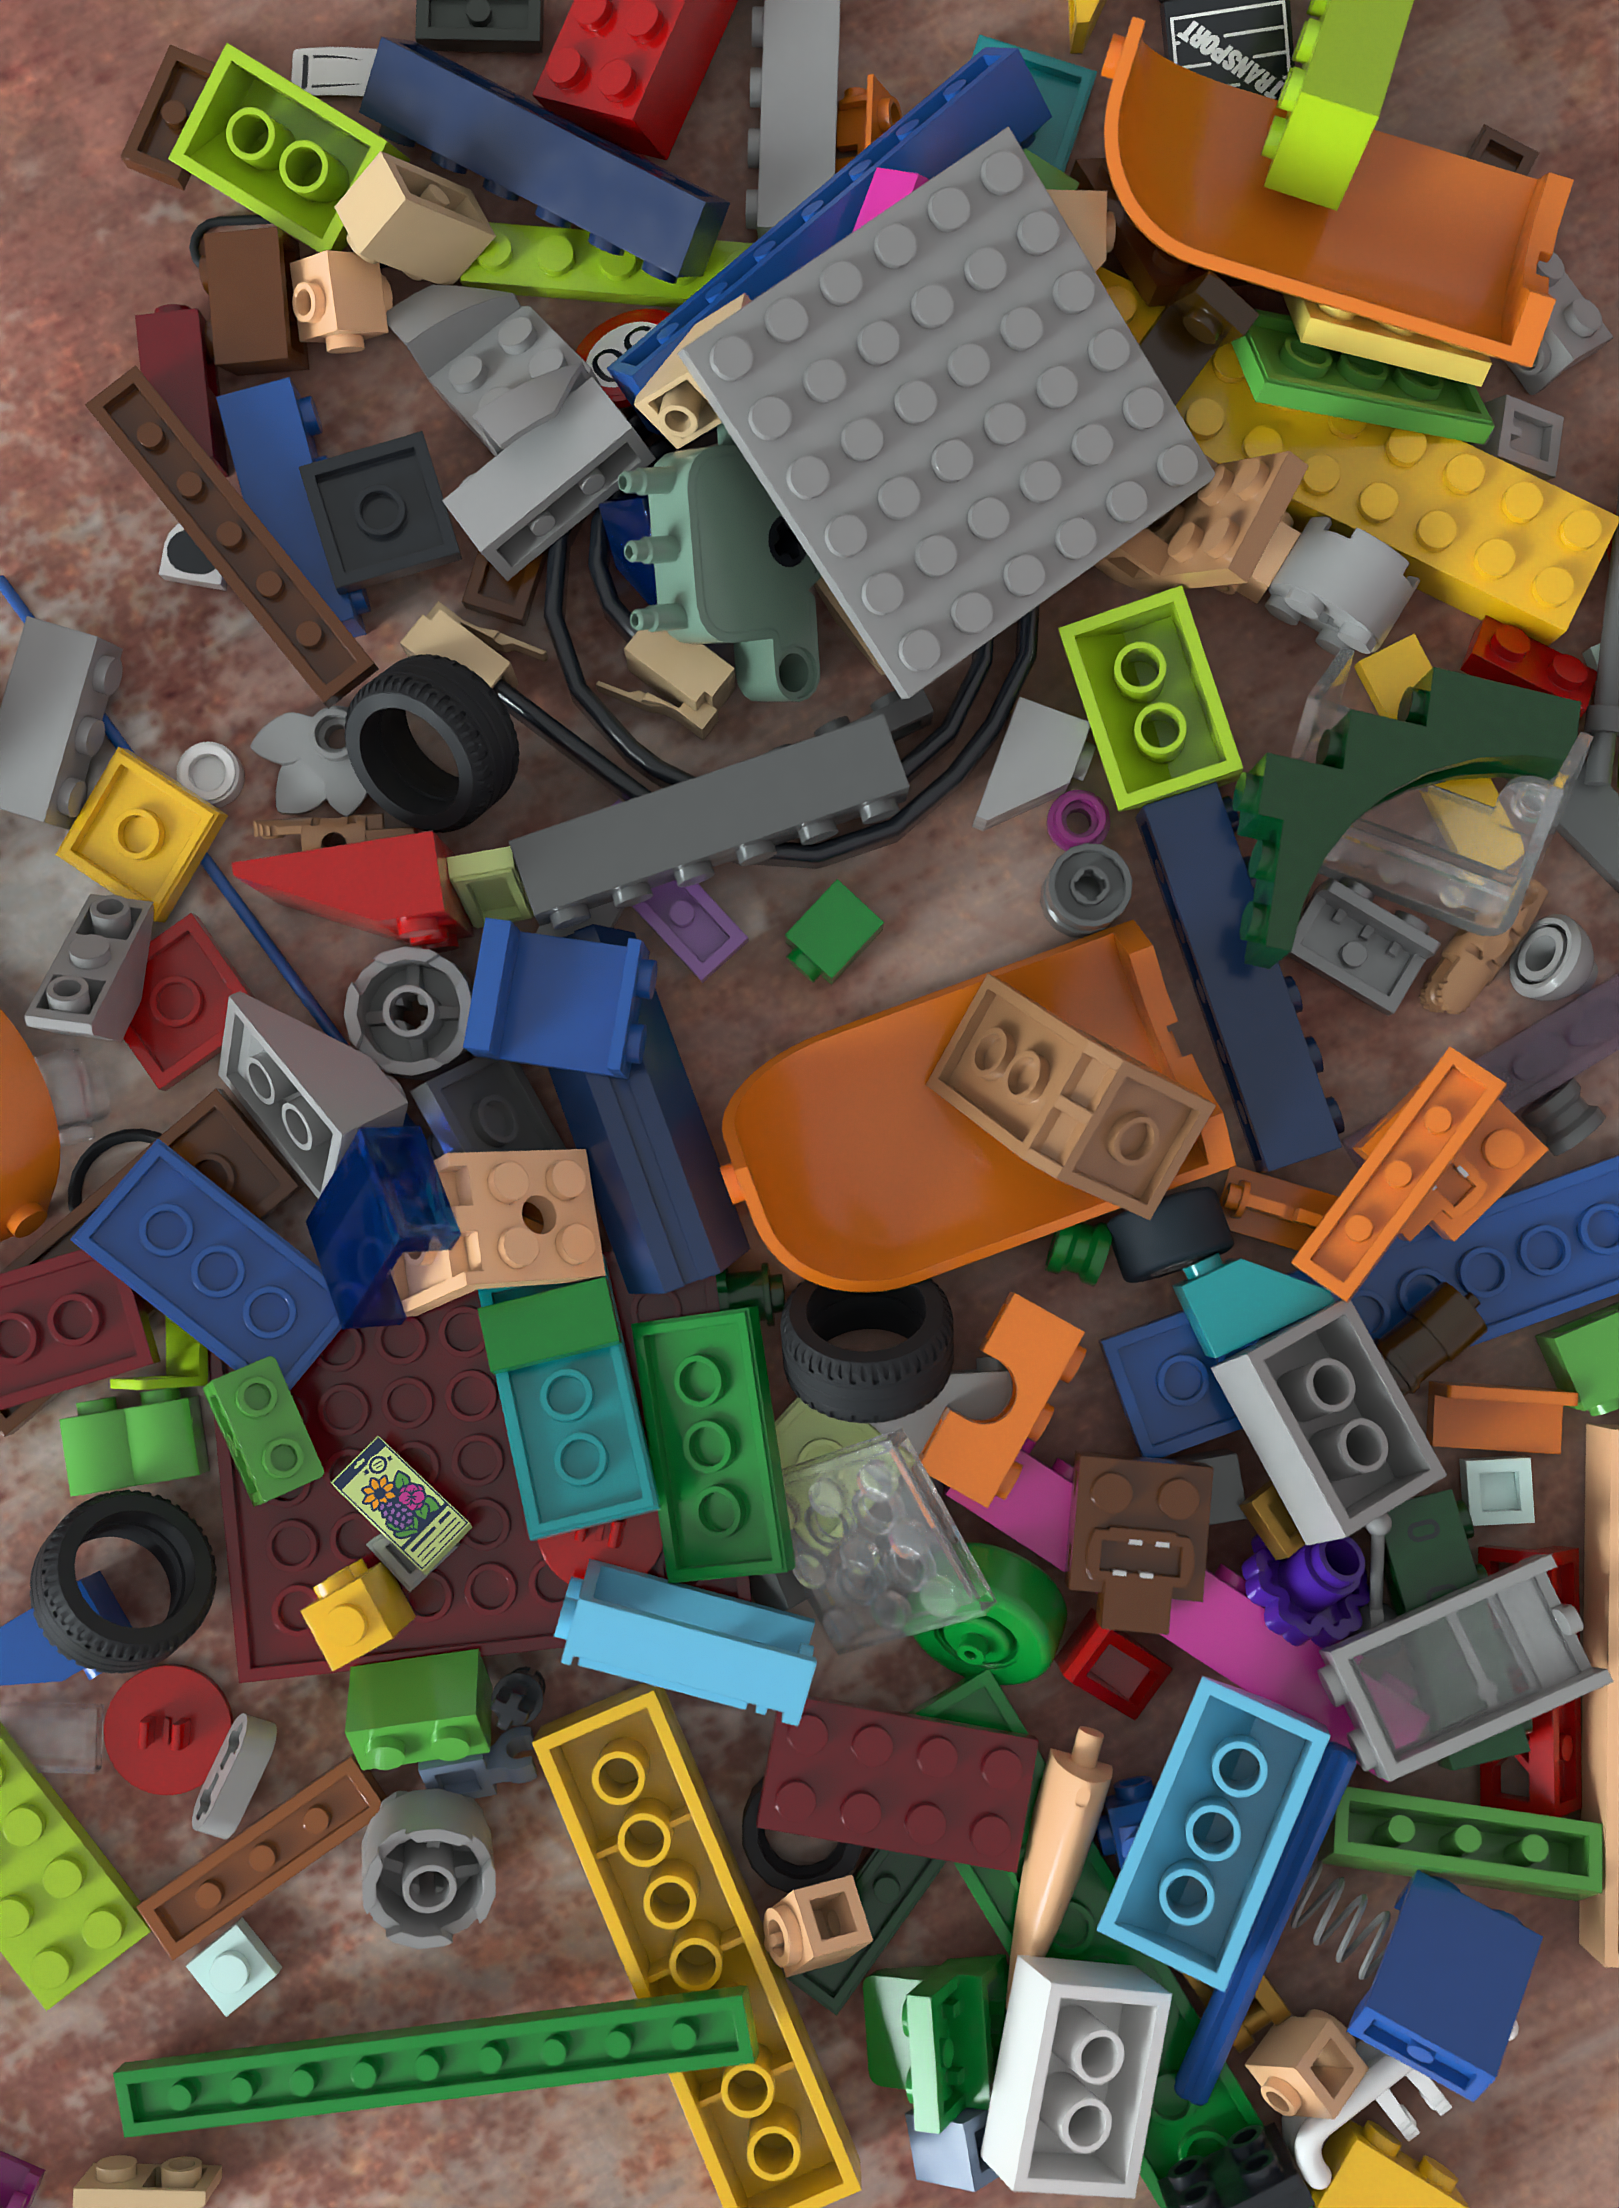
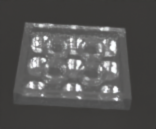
M903 1428L782 1469L796 1568L792 1572L838 1655L982 1617L998 1602Z

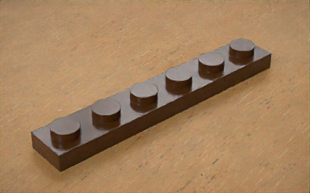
M136 365L85 404L328 709L379 670Z

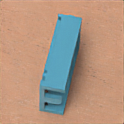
M589 1559L584 1579L571 1576L554 1637L567 1640L561 1660L563 1664L571 1666L573 1656L580 1658L578 1665L721 1704L746 1710L747 1704L751 1703L756 1705V1713L766 1715L767 1708L781 1711L782 1722L794 1726H799L817 1664V1658L812 1657L814 1646L809 1645L815 1619L679 1582L668 1583V1579L594 1559Z

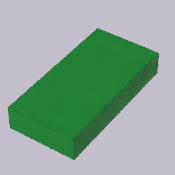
M606 1277L477 1308L490 1371L494 1375L622 1344L610 1286Z

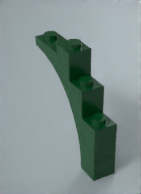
M1433 667L1414 687H1408L1405 690L1399 704L1397 720L1351 709L1332 729H1326L1317 748L1316 763L1267 752L1249 772H1242L1233 795V810L1240 812L1237 835L1258 840L1253 848L1249 862V877L1256 879L1253 901L1247 904L1240 924V939L1247 941L1244 964L1270 969L1292 951L1303 903L1324 859L1349 827L1365 813L1406 792L1450 780L1500 777L1546 784L1575 762L1581 702Z

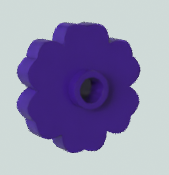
M1258 1533L1252 1538L1251 1545L1254 1554L1242 1563V1572L1246 1580L1245 1590L1247 1597L1253 1603L1265 1607L1264 1621L1272 1632L1282 1635L1286 1641L1294 1646H1301L1311 1639L1318 1647L1325 1648L1338 1643L1361 1628L1362 1617L1359 1609L1369 1603L1370 1590L1366 1583L1367 1574L1364 1555L1352 1538L1348 1536L1308 1546L1305 1544L1291 1557L1276 1560Z

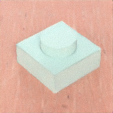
M1522 1455L1459 1459L1462 1500L1469 1510L1473 1526L1535 1523L1530 1457Z
M243 1917L186 1965L187 1969L226 2017L272 1980L282 1969L280 1963Z

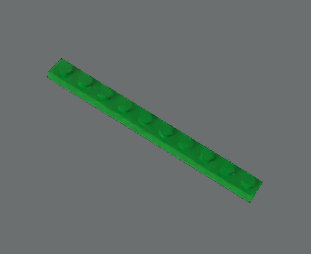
M748 1985L124 2062L113 2072L124 2138L752 2064L755 2063L760 2051Z

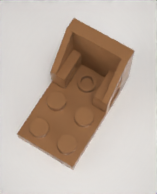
M1291 451L1217 464L1205 455L1216 473L1212 481L1093 566L1114 581L1145 593L1162 592L1181 585L1183 589L1248 583L1309 465Z
M990 974L986 975L926 1083V1086L1026 1162L1062 1182L1148 1220L1153 1216L1216 1107L1215 1104L1198 1093L1110 1044L1073 1027L1008 983Z

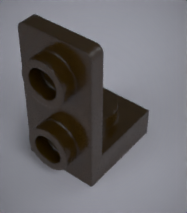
M1212 270L1178 289L1139 343L1140 348L1175 406L1217 348L1243 337L1260 314Z

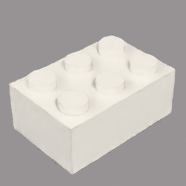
M1017 1955L980 2154L983 2160L1012 2191L1135 2198L1172 1994L1136 1966Z

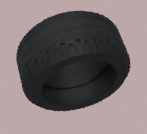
M420 654L404 658L364 685L348 707L345 717L346 723L344 724V737L348 756L356 776L367 793L381 808L409 826L426 832L433 831L434 833H446L464 828L498 802L507 793L515 780L520 761L518 758L520 751L518 748L517 732L514 729V723L511 720L510 714L499 696L484 679L455 660L452 661L447 657L431 654ZM406 711L423 718L443 737L455 758L459 777L439 768L422 752L410 731Z
M931 1278L902 1288L878 1292L835 1290L804 1279L787 1298L780 1322L783 1368L791 1389L798 1398H801L803 1403L808 1404L810 1408L817 1410V1412L837 1420L853 1423L887 1422L906 1417L917 1410H921L943 1391L953 1368L954 1321L948 1298L943 1290L939 1288V1285L933 1282ZM862 1329L885 1330L907 1338L906 1341L896 1346L875 1351L848 1350L828 1343L829 1340L836 1336Z
M123 1490L104 1493L90 1498L88 1501H84L62 1519L39 1549L30 1577L31 1607L34 1608V1618L39 1629H43V1635L48 1639L51 1646L55 1645L58 1648L57 1652L63 1654L69 1661L75 1660V1664L89 1670L96 1669V1672L110 1674L116 1672L118 1674L131 1673L147 1669L165 1660L198 1630L208 1615L214 1599L217 1568L215 1556L211 1555L213 1549L209 1545L208 1537L206 1535L203 1536V1529L197 1525V1521L194 1518L191 1519L188 1516L189 1513L182 1510L178 1504L174 1506L171 1504V1500L164 1499L160 1495L152 1496L150 1492H141L139 1490L133 1492ZM118 1537L133 1541L150 1551L165 1570L170 1585V1607L166 1619L154 1626L131 1628L112 1623L97 1614L83 1598L77 1584L75 1559L79 1546L96 1538Z

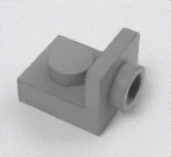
M1507 394L1485 402L1484 405L1495 425L1484 445L1463 442L1544 481L1556 478L1564 417Z

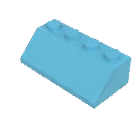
M1202 1675L1100 1919L1097 1931L1225 1992L1331 1736L1326 1725L1267 1698Z

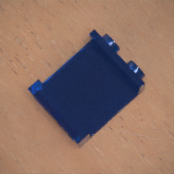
M420 1126L360 1128L305 1221L342 1329L402 1325L407 1317L391 1275V1270L402 1253L452 1250L461 1236L460 1229Z

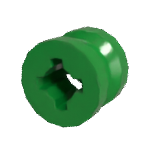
M1081 1222L1054 1232L1045 1262V1271L1054 1274L1068 1271L1077 1274L1082 1283L1094 1287L1101 1275L1112 1242V1234L1107 1224L1099 1222L1092 1226Z

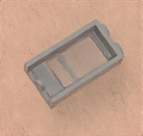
M1551 1554L1532 1555L1508 1568L1337 1644L1319 1650L1326 1665L1317 1670L1319 1679L1335 1708L1343 1704L1355 1728V1730L1347 1733V1738L1352 1751L1356 1753L1358 1763L1365 1772L1374 1769L1377 1777L1391 1782L1613 1682L1608 1669L1591 1666L1576 1635L1577 1632L1584 1630L1582 1620L1572 1605L1561 1604L1546 1574V1571L1557 1567Z

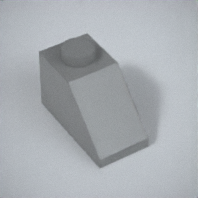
M1019 697L972 827L981 831L990 829L1065 793L1072 778L1083 781L1096 748L1095 744L1085 741L1090 729L1089 721Z

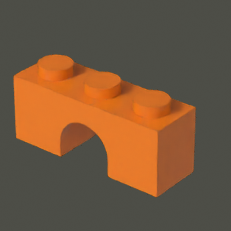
M1009 1292L978 1348L999 1360L1007 1369L1012 1383L1011 1396L1007 1405L998 1414L987 1419H972L946 1406L915 1461L917 1469L986 1508H989L995 1495L1005 1500L1023 1468V1465L1015 1461L1024 1442L1027 1437L1035 1442L1038 1441L1054 1413L1055 1407L1047 1403L1056 1384L1059 1379L1068 1384L1075 1376L1086 1355L1087 1349L1078 1345L1085 1332L1020 1295Z

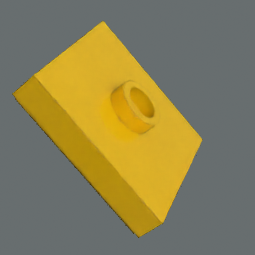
M118 747L55 855L115 895L128 899L153 902V921L165 923L228 815L135 753Z

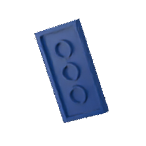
M157 1139L70 1239L232 1369L237 1370L268 1356H273L277 1360L289 1390L293 1388L363 1303L160 1139Z

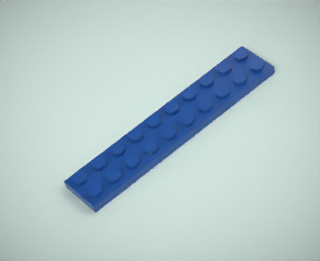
M1619 1154L1502 1195L1455 1242L1444 1240L1429 1224L1410 1242L1400 1240L1397 1237L1351 1299L1372 1340L1375 1338L1380 1339L1404 1319L1406 1312L1441 1282L1449 1283L1463 1296L1471 1292L1481 1303L1475 1309L1484 1320L1488 1331L1471 1346L1619 1294ZM1299 1269L1285 1273L1288 1276L1326 1289ZM1330 1292L1335 1302L1341 1300L1335 1294ZM1184 1310L1098 1340L1140 1457L1162 1458L1243 1429L1211 1367L1275 1331L1215 1359L1205 1356Z

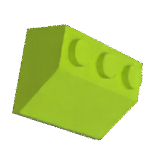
M226 43L168 158L173 163L319 253L326 250L342 251L348 245V232L335 209V205L378 153L382 151L408 163L411 160L382 137L229 43Z
M1182 585L1058 628L1118 812L1142 808L1145 805L1217 782L1218 787L1238 781L1243 771V765Z

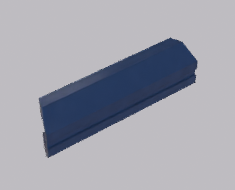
M591 924L575 930L573 934L564 936V938L627 946L628 938L637 939L635 932L597 924ZM655 988L652 999L642 998L638 1024L647 1026L646 1046L641 1064H631L629 1079L547 1067L576 1149H586L593 1196L628 1294L668 1293L699 1279L703 1280L721 1273L751 1249L735 1204L732 1203L725 1185L719 1160Z

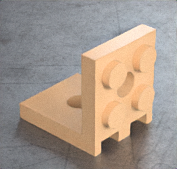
M586 1149L447 1153L377 1191L394 1318L418 1316L477 1289L586 1282L606 1276ZM524 1202L532 1203L540 1210L544 1220L541 1234L532 1232L525 1225L522 1218Z

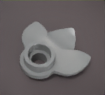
M332 706L329 709L326 707L313 717L288 712L273 719L255 736L251 743V749L261 757L282 765L276 786V808L278 812L284 815L305 814L319 808L328 800L338 813L348 817L362 805L368 793L354 772L346 746L341 749H333L329 744L331 734L335 730L344 729L348 707Z

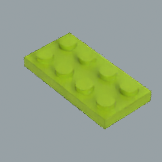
M0 1720V1952L47 2011L152 1930L136 1908L141 1901Z

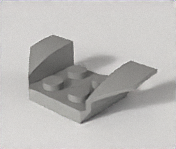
M432 284L406 298L386 312L388 327L407 346L440 397L494 456H497L521 436L556 417L568 394L579 388L591 377L600 386L592 368L530 306H521L514 293L465 286Z

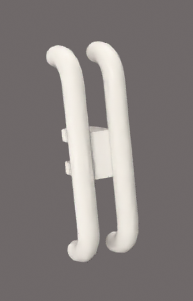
M1516 2020L1509 2041L1518 2035L1519 2026ZM1362 2040L1356 2043L1355 2051L1368 2066L1369 2070L1335 2119L1282 2116L1283 2140L1290 2154L1296 2160L1306 2182L1314 2189L1322 2190L1328 2187L1331 2183L1332 2175L1330 2168L1322 2157L1321 2149L1324 2141L1374 2100L1379 2103L1407 2141H1411L1420 2134L1416 2127V2120L1404 2105L1398 2103L1389 2089L1405 2075L1419 2089V2094L1432 2110H1436L1440 2116L1452 2108L1451 2104L1433 2080Z

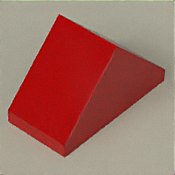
M1093 1608L1089 1610L1054 1658L1062 1675L1072 1684L1136 1721L1173 1670L1167 1663L1124 1631L1102 1629L1096 1621V1610Z

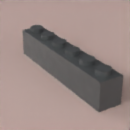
M880 714L508 842L538 924L543 926L552 923L555 930H560L585 922L591 918L589 909L613 901L618 909L642 903L653 896L651 888L676 880L678 887H687L703 882L715 875L713 869L715 866L738 859L740 866L762 862L776 855V845L800 838L802 845H810L826 840L839 832L836 825L861 817L863 824H871L887 819L900 811L898 804L906 801L910 786L885 716Z

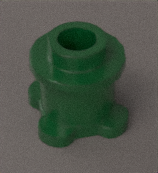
M768 1262L761 1263V1270L729 1273L727 1267L721 1273L716 1274L720 1311L758 1306L760 1321H767L768 1327L775 1326L774 1313L783 1312L786 1303L782 1274L770 1275Z

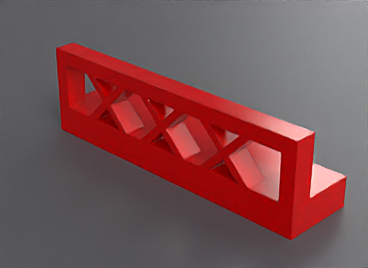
M1492 1545L1478 1547V1564L1481 1563L1484 1566L1488 1576L1499 1572V1562L1519 1563V1561L1532 1555L1551 1554L1557 1567L1546 1571V1574L1561 1604L1572 1605L1580 1616L1579 1548L1555 1545L1536 1550ZM1486 1603L1494 1629L1500 1628L1489 1603ZM1579 1631V1632L1576 1633V1635H1577V1637H1578V1639H1579V1641H1580V1631ZM1513 1666L1506 1668L1511 1687L1516 1694L1529 1689L1519 1667L1516 1670ZM1581 1697L1531 1718L1533 1731L1526 1734L1527 1740L1529 1739L1530 1751L1514 1755L1529 1773V1797L1501 1793V1764L1509 1758L1506 1757L1480 1764V1806L1559 1818L1582 1808Z

